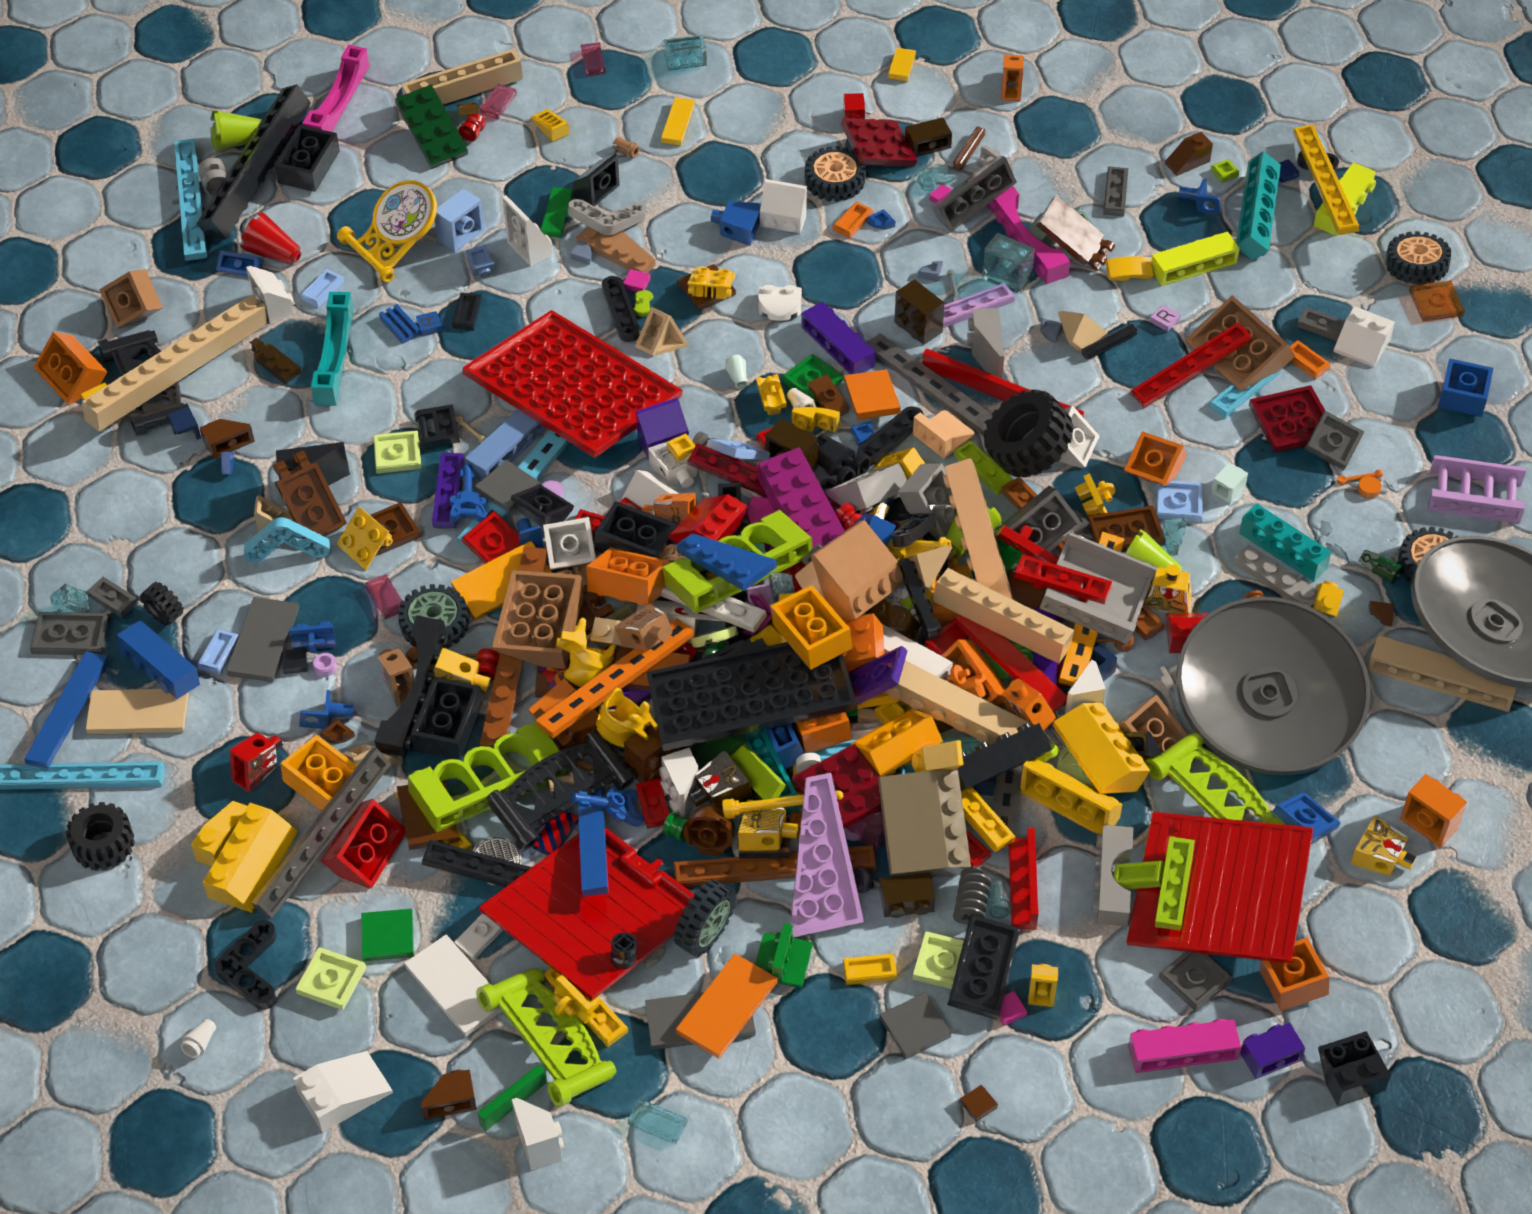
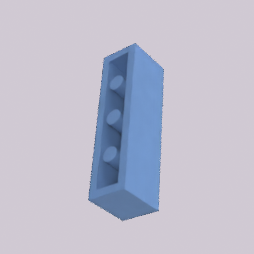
M516 410L490 436L484 438L479 446L467 454L465 462L472 466L475 478L482 481L505 460L513 462L546 431L545 426L520 410Z

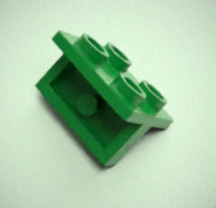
M783 923L781 932H777L776 935L770 933L763 934L755 965L777 977L778 984L802 988L813 949V942L794 938V925Z

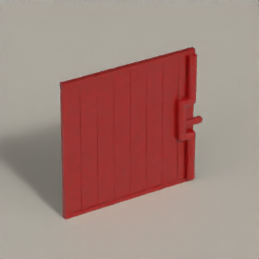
M1153 812L1143 862L1163 861L1165 864L1169 837L1195 840L1181 931L1155 927L1161 887L1137 889L1126 941L1127 945L1292 964L1313 837V827Z
M606 827L609 893L583 897L580 837L578 833L479 907V911L487 916L558 974L563 975L573 986L592 1001L674 936L676 932L675 927L679 923V917L684 913V907L689 905L688 901L691 897L694 898V894L664 871L657 870L663 864L661 859H657L652 864H649L637 855V851ZM622 932L632 934L637 940L636 961L628 969L616 968L610 961L611 940L614 935Z

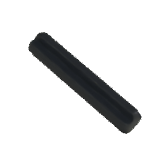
M1129 324L1082 348V356L1089 360L1137 335V327L1134 324Z

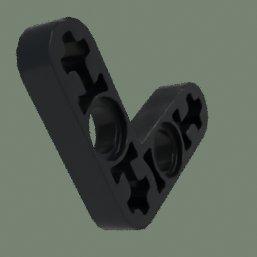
M933 513L886 515L884 517V520L896 525L891 538L893 547L898 548L911 545L937 526Z
M266 920L259 921L250 928L215 964L218 977L261 1010L270 1009L274 1006L277 999L272 985L248 968L276 940L275 927L272 922ZM260 932H269V935L266 936L265 934H263L260 936ZM245 946L253 948L249 955H241L239 951ZM232 966L235 975L233 976V973L228 969L223 970V967ZM247 977L253 980L251 985L247 987L239 986V982L243 978ZM257 988L262 995L268 994L269 997L267 999L264 997L260 999L259 994L256 991Z

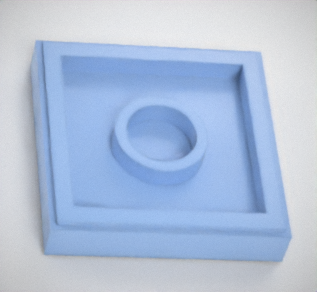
M710 439L706 446L735 458L768 460L770 456L768 451L743 442Z
M1172 480L1167 486L1157 484L1156 515L1158 519L1202 522L1203 483Z

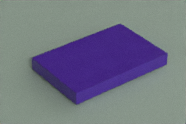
M899 646L849 672L848 675L857 705L899 684L908 652L904 646Z

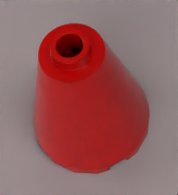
M260 212L257 214L260 217L250 220L241 237L244 240V245L240 244V247L244 251L289 265L293 262H298L302 254L300 246L271 218Z

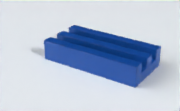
M398 304L393 305L394 309H386V313L383 311L379 313L380 320L402 344L421 335L420 328ZM390 317L397 323L399 328L407 334L406 336H404L403 333L394 325V323L389 319Z

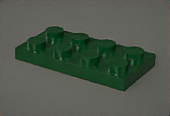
M432 84L395 98L397 108L431 169L468 154L466 145Z

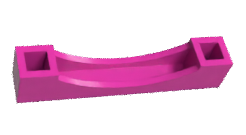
M352 45L346 47L341 56L336 79L328 96L317 110H310L302 123L303 126L333 131L370 67L367 48Z
M1014 186L986 205L994 213L997 222L1001 223L1005 228L1007 235L1014 240L1017 249L1023 252L1027 262L1034 267L1037 276L1041 277L1046 284L1069 277L1070 261L1060 248H1052L1038 240L1022 223L1017 212L1020 194Z

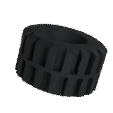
M99 802L98 805H94V803L88 804V808L82 807L79 809V814L74 813L71 817L72 821L67 824L66 836L73 856L84 868L90 866L91 870L95 871L98 868H101L102 871L107 870L109 866L114 868L118 866L117 863L119 861L123 863L126 860V855L131 854V847L135 843L128 816L123 812L122 808H116L115 804L112 803L105 805V802ZM110 832L107 837L101 840H91L99 833Z

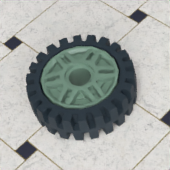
M429 584L430 589H426L425 585L421 586L420 592L417 589L412 590V596L407 594L405 601H401L400 608L398 609L399 626L404 639L407 642L410 641L412 646L410 633L416 615L443 620L446 630L449 631L447 643L443 645L448 649L452 647V642L457 644L460 641L459 637L463 638L465 631L468 630L469 614L464 597L460 596L457 590L454 592L452 587L448 586L445 590V586L439 584L438 588H435V584Z
M714 879L707 881L706 885L703 884L700 887V891L697 890L694 893V898H690L688 901L689 905L684 907V913L678 919L679 923L675 927L676 932L673 936L675 944L695 957L705 954L713 946V942L719 939L720 933L724 932L725 925H728L729 917L733 915V909L736 906V893Z

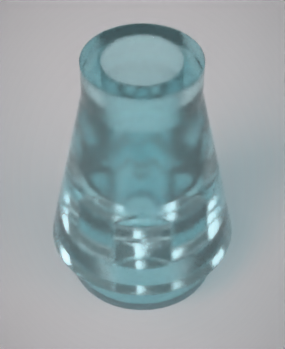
M994 880L990 885L987 911L994 918H1004L1008 916L1012 905L1005 888V883L1001 880Z

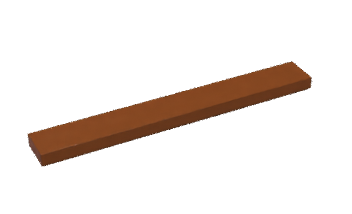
M873 845L848 847L852 870L855 868H865L869 871H876ZM790 852V858L739 859V857L674 862L675 880L684 887L702 886L703 884L706 885L707 881L713 879L722 884L795 878L798 852Z

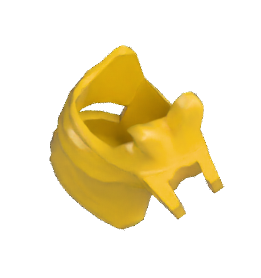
M584 618L579 620L573 632L562 631L561 638H557L556 647L570 653V666L564 672V677L579 687L588 683L613 664L616 645L612 644L607 650L586 646V619Z
M616 688L605 699L596 720L599 734L606 741L623 748L624 741L634 734L647 740L648 736L644 732L647 726L652 725L655 730L658 729V725L649 713V704L645 701L638 707L623 695L620 688ZM617 706L616 709H607L608 707Z

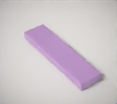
M1002 283L945 304L943 328L972 318V309L999 308L1014 302L1015 296L1007 285Z

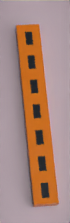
M678 618L670 623L673 631L672 635L666 641H661L648 650H632L536 719V726L550 737H556L604 702L616 688L622 689L694 636V630Z

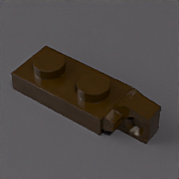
M257 337L250 341L251 350L254 352L257 363L282 383L287 384L302 373L299 365L269 343L265 345Z

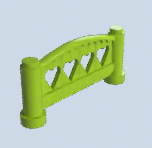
M1196 732L1188 734L1164 751L1162 755L1152 756L1145 761V764L1150 769L1148 774L1154 780L1161 781L1169 775L1212 818L1242 820L1244 811L1251 809L1255 816L1261 818L1263 823L1287 825L1279 817L1273 816L1260 794L1236 769L1202 747L1204 742ZM1192 760H1201L1202 765L1207 766L1210 771L1190 773ZM1210 776H1217L1220 782L1226 784L1227 788L1208 790L1207 785ZM1227 793H1235L1237 799L1242 800L1244 805L1225 807Z
M530 968L494 985L485 984L478 987L476 996L482 1009L489 1012L499 1007L553 1077L554 1081L548 1084V1093L552 1102L557 1107L570 1103L573 1097L611 1080L616 1075L615 1065L611 1061L606 1062L599 1059L595 1045L576 1015L570 1017L567 1013L558 1016L554 1012L557 1003L553 998L556 995L541 984L544 981V975L539 968ZM533 994L538 997V1002L542 1003L544 1007L530 1008L522 1007L527 996ZM543 1013H549L552 1015V1020L558 1023V1026H536ZM557 1032H564L567 1035L566 1039L572 1041L573 1044L566 1046L552 1045L550 1043ZM576 1050L581 1053V1058L585 1059L587 1064H566L565 1061L570 1052Z

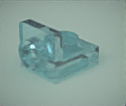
M1186 518L1164 520L1162 531L1166 539L1165 547L1170 556L1178 555L1179 545H1182V536L1185 535Z

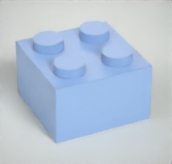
M463 188L437 207L435 226L438 242L453 252H457L485 231L482 202L479 198Z

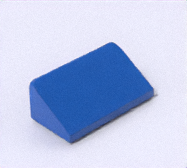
M220 250L216 271L248 276L246 267L253 266L261 269L264 260L258 256Z

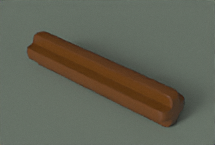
M977 126L954 159L953 169L961 171L985 136V128Z

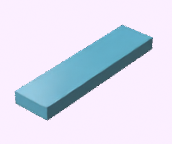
M1282 369L1260 380L1255 385L1247 387L1242 392L1231 384L1209 402V408L1226 419L1282 372Z

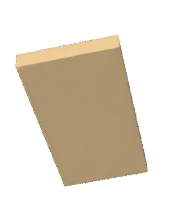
M162 689L92 690L86 732L87 734L184 732L189 692L176 699L170 693L166 694Z

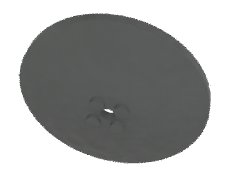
M1484 536L1451 538L1432 547L1420 560L1414 571L1411 583L1413 606L1428 635L1453 660L1477 675L1512 687L1532 688V552L1516 544Z
M1252 597L1233 601L1217 608L1194 627L1181 650L1176 671L1177 694L1183 713L1191 728L1219 756L1253 772L1269 775H1296L1326 766L1340 757L1353 744L1367 718L1370 705V682L1365 663L1357 647L1349 636L1327 616L1309 606L1292 600L1276 597ZM1271 689L1275 693V697L1265 696L1263 690Z

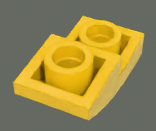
M1129 256L1107 259L1105 261L1109 280L1128 282L1130 278L1150 280L1154 276L1150 257Z
M817 407L793 408L792 424L809 432H813L815 427H819L836 433L840 426V412Z

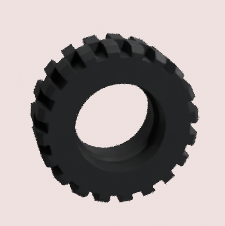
M1031 389V391L1025 390L1021 391L1019 395L1014 394L1010 396L1008 401H1003L1000 404L1001 406L998 410H994L992 418L988 419L986 424L984 446L987 449V453L1007 474H1011L1014 477L1026 478L1031 477L1032 474L1035 476L1039 475L1043 470H1049L1052 467L1051 465L1061 459V455L1066 453L1068 443H1071L1073 424L1070 415L1046 391ZM1033 429V431L1029 435L1023 438L1030 430Z

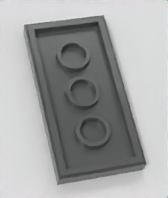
M253 597L227 668L228 676L274 682L283 657L282 650H285L290 637V627L294 626L300 609L299 603Z
M704 992L645 1000L652 1050L694 1045L677 1035L676 1028ZM753 1016L736 1038L756 1036Z

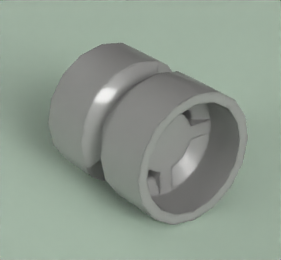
M208 158L198 166V174L204 191L207 195L213 197L227 176L224 164L217 158Z

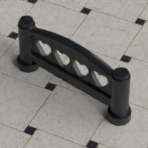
M146 330L107 341V339L98 341L103 361L107 362L114 359L121 377L145 362L144 360L133 359L139 352L147 351V356L150 358L161 352L155 345V343H158V339L154 330ZM179 382L174 383L135 408L137 413L130 414V421L136 436L145 434V430L170 424L168 414L189 407L188 403H181ZM163 394L167 395L166 399L170 401L167 405L152 403Z
M596 729L590 731L585 736V743L558 751L534 764L518 777L506 792L502 793L497 789L486 797L487 804L514 838V845L520 853L528 850L539 841L540 836L535 830L578 804L571 802L572 793L582 791L587 792L588 795H593L612 782L620 791L637 779L638 775L634 769L627 767L610 743ZM584 755H589L592 758L593 774L577 768L574 762L582 760ZM565 767L571 768L574 786L556 779L555 773L562 772ZM546 779L553 782L554 798L537 792L535 786L538 784L542 785ZM524 792H531L534 796V810L517 804L515 798L523 797Z

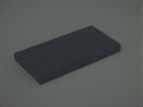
M973 914L970 915L947 1003L948 1006L998 1020L1020 928Z

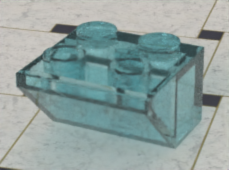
M703 34L664 39L661 42L668 71L707 66L706 44Z

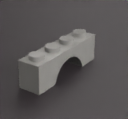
M1103 825L1102 834H1097L1096 849H1100V855H1096L1095 870H1099V877L1095 876L1094 892H1098V898L1093 900V913H1097V924L1127 926L1130 915L1131 891L1121 887L1113 878L1112 872L1116 864H1125L1131 860L1133 827Z

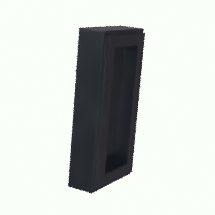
M460 292L452 322L453 329L474 330L482 302L481 294Z

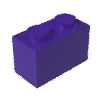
M1289 1022L1282 1026L1280 1024L1274 1025L1262 1034L1248 1036L1243 1041L1240 1054L1256 1080L1302 1061L1306 1048Z

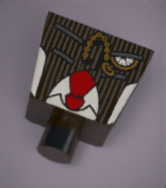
M724 750L696 773L695 778L699 789L689 794V797L696 807L709 801L711 805L723 809L724 799L733 798L734 801L739 800L740 802L751 797L753 793L748 779Z

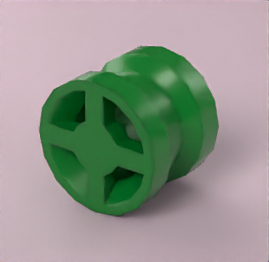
M671 812L664 822L663 834L668 837L675 836L676 840L684 842V827L688 818H681L678 813Z

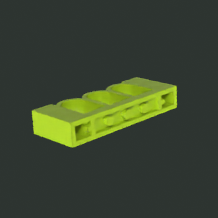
M781 510L762 518L761 522L748 525L741 532V536H727L718 540L719 542L777 560V568L755 584L801 562L812 550V537ZM766 543L773 546L774 549L763 554L754 545ZM682 557L663 567L665 585L695 614L743 591L719 576L707 581L699 573L707 569L688 558L685 560Z
M536 722L526 724L517 729V734L511 733L500 737L496 741L494 749L485 746L471 749L465 755L464 762L449 759L439 763L434 771L431 767L415 771L408 776V792L437 833L490 810L491 808L487 804L486 797L497 789L499 792H506L513 782L525 772L523 771L515 775L502 757L504 754L510 752L519 753L526 758L532 767L537 762L560 750L549 735L536 726ZM480 765L492 767L502 781L484 788L472 769ZM567 767L563 768L562 772L555 773V777L566 776ZM449 778L459 779L466 784L472 794L453 801L441 782ZM546 779L543 781L542 785H536L535 789L547 785L549 782Z

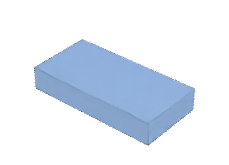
M326 269L301 294V300L319 308L328 299L329 292H335L344 283L343 276Z
M217 629L197 663L198 669L220 675L235 649L239 634Z

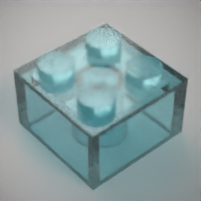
M996 233L985 247L982 279L997 285L1005 283L1011 291L1020 294L1032 279L1035 248Z

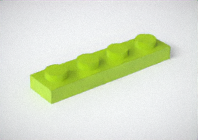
M1169 837L1155 927L1181 931L1195 840Z

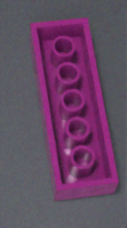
M800 447L758 463L756 476L775 512L781 510L812 537V549L817 544L825 546L845 532Z

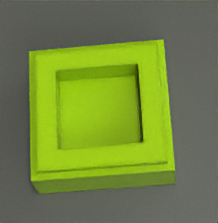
M1229 159L1211 165L1210 169L1221 183L1239 177L1240 172Z

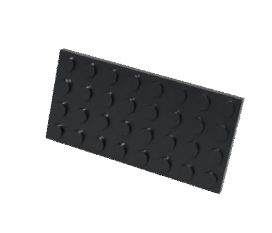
M788 642L646 672L663 751L857 709L843 654L810 670Z

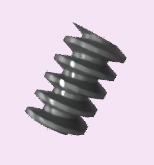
M964 868L960 874L961 878L957 890L958 895L956 896L953 919L959 923L968 924L971 914L985 918L984 912L987 909V895L990 892L991 879L977 868Z

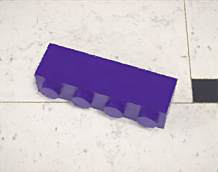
M820 302L801 313V328L849 374L864 373L875 367L876 354L872 346L867 345L858 333H855L848 327V324L841 320L832 308Z

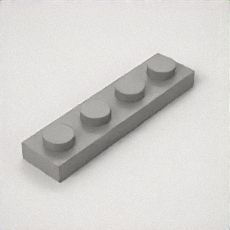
M1248 545L1234 558L1235 565L1287 600L1313 608L1317 590L1251 545Z

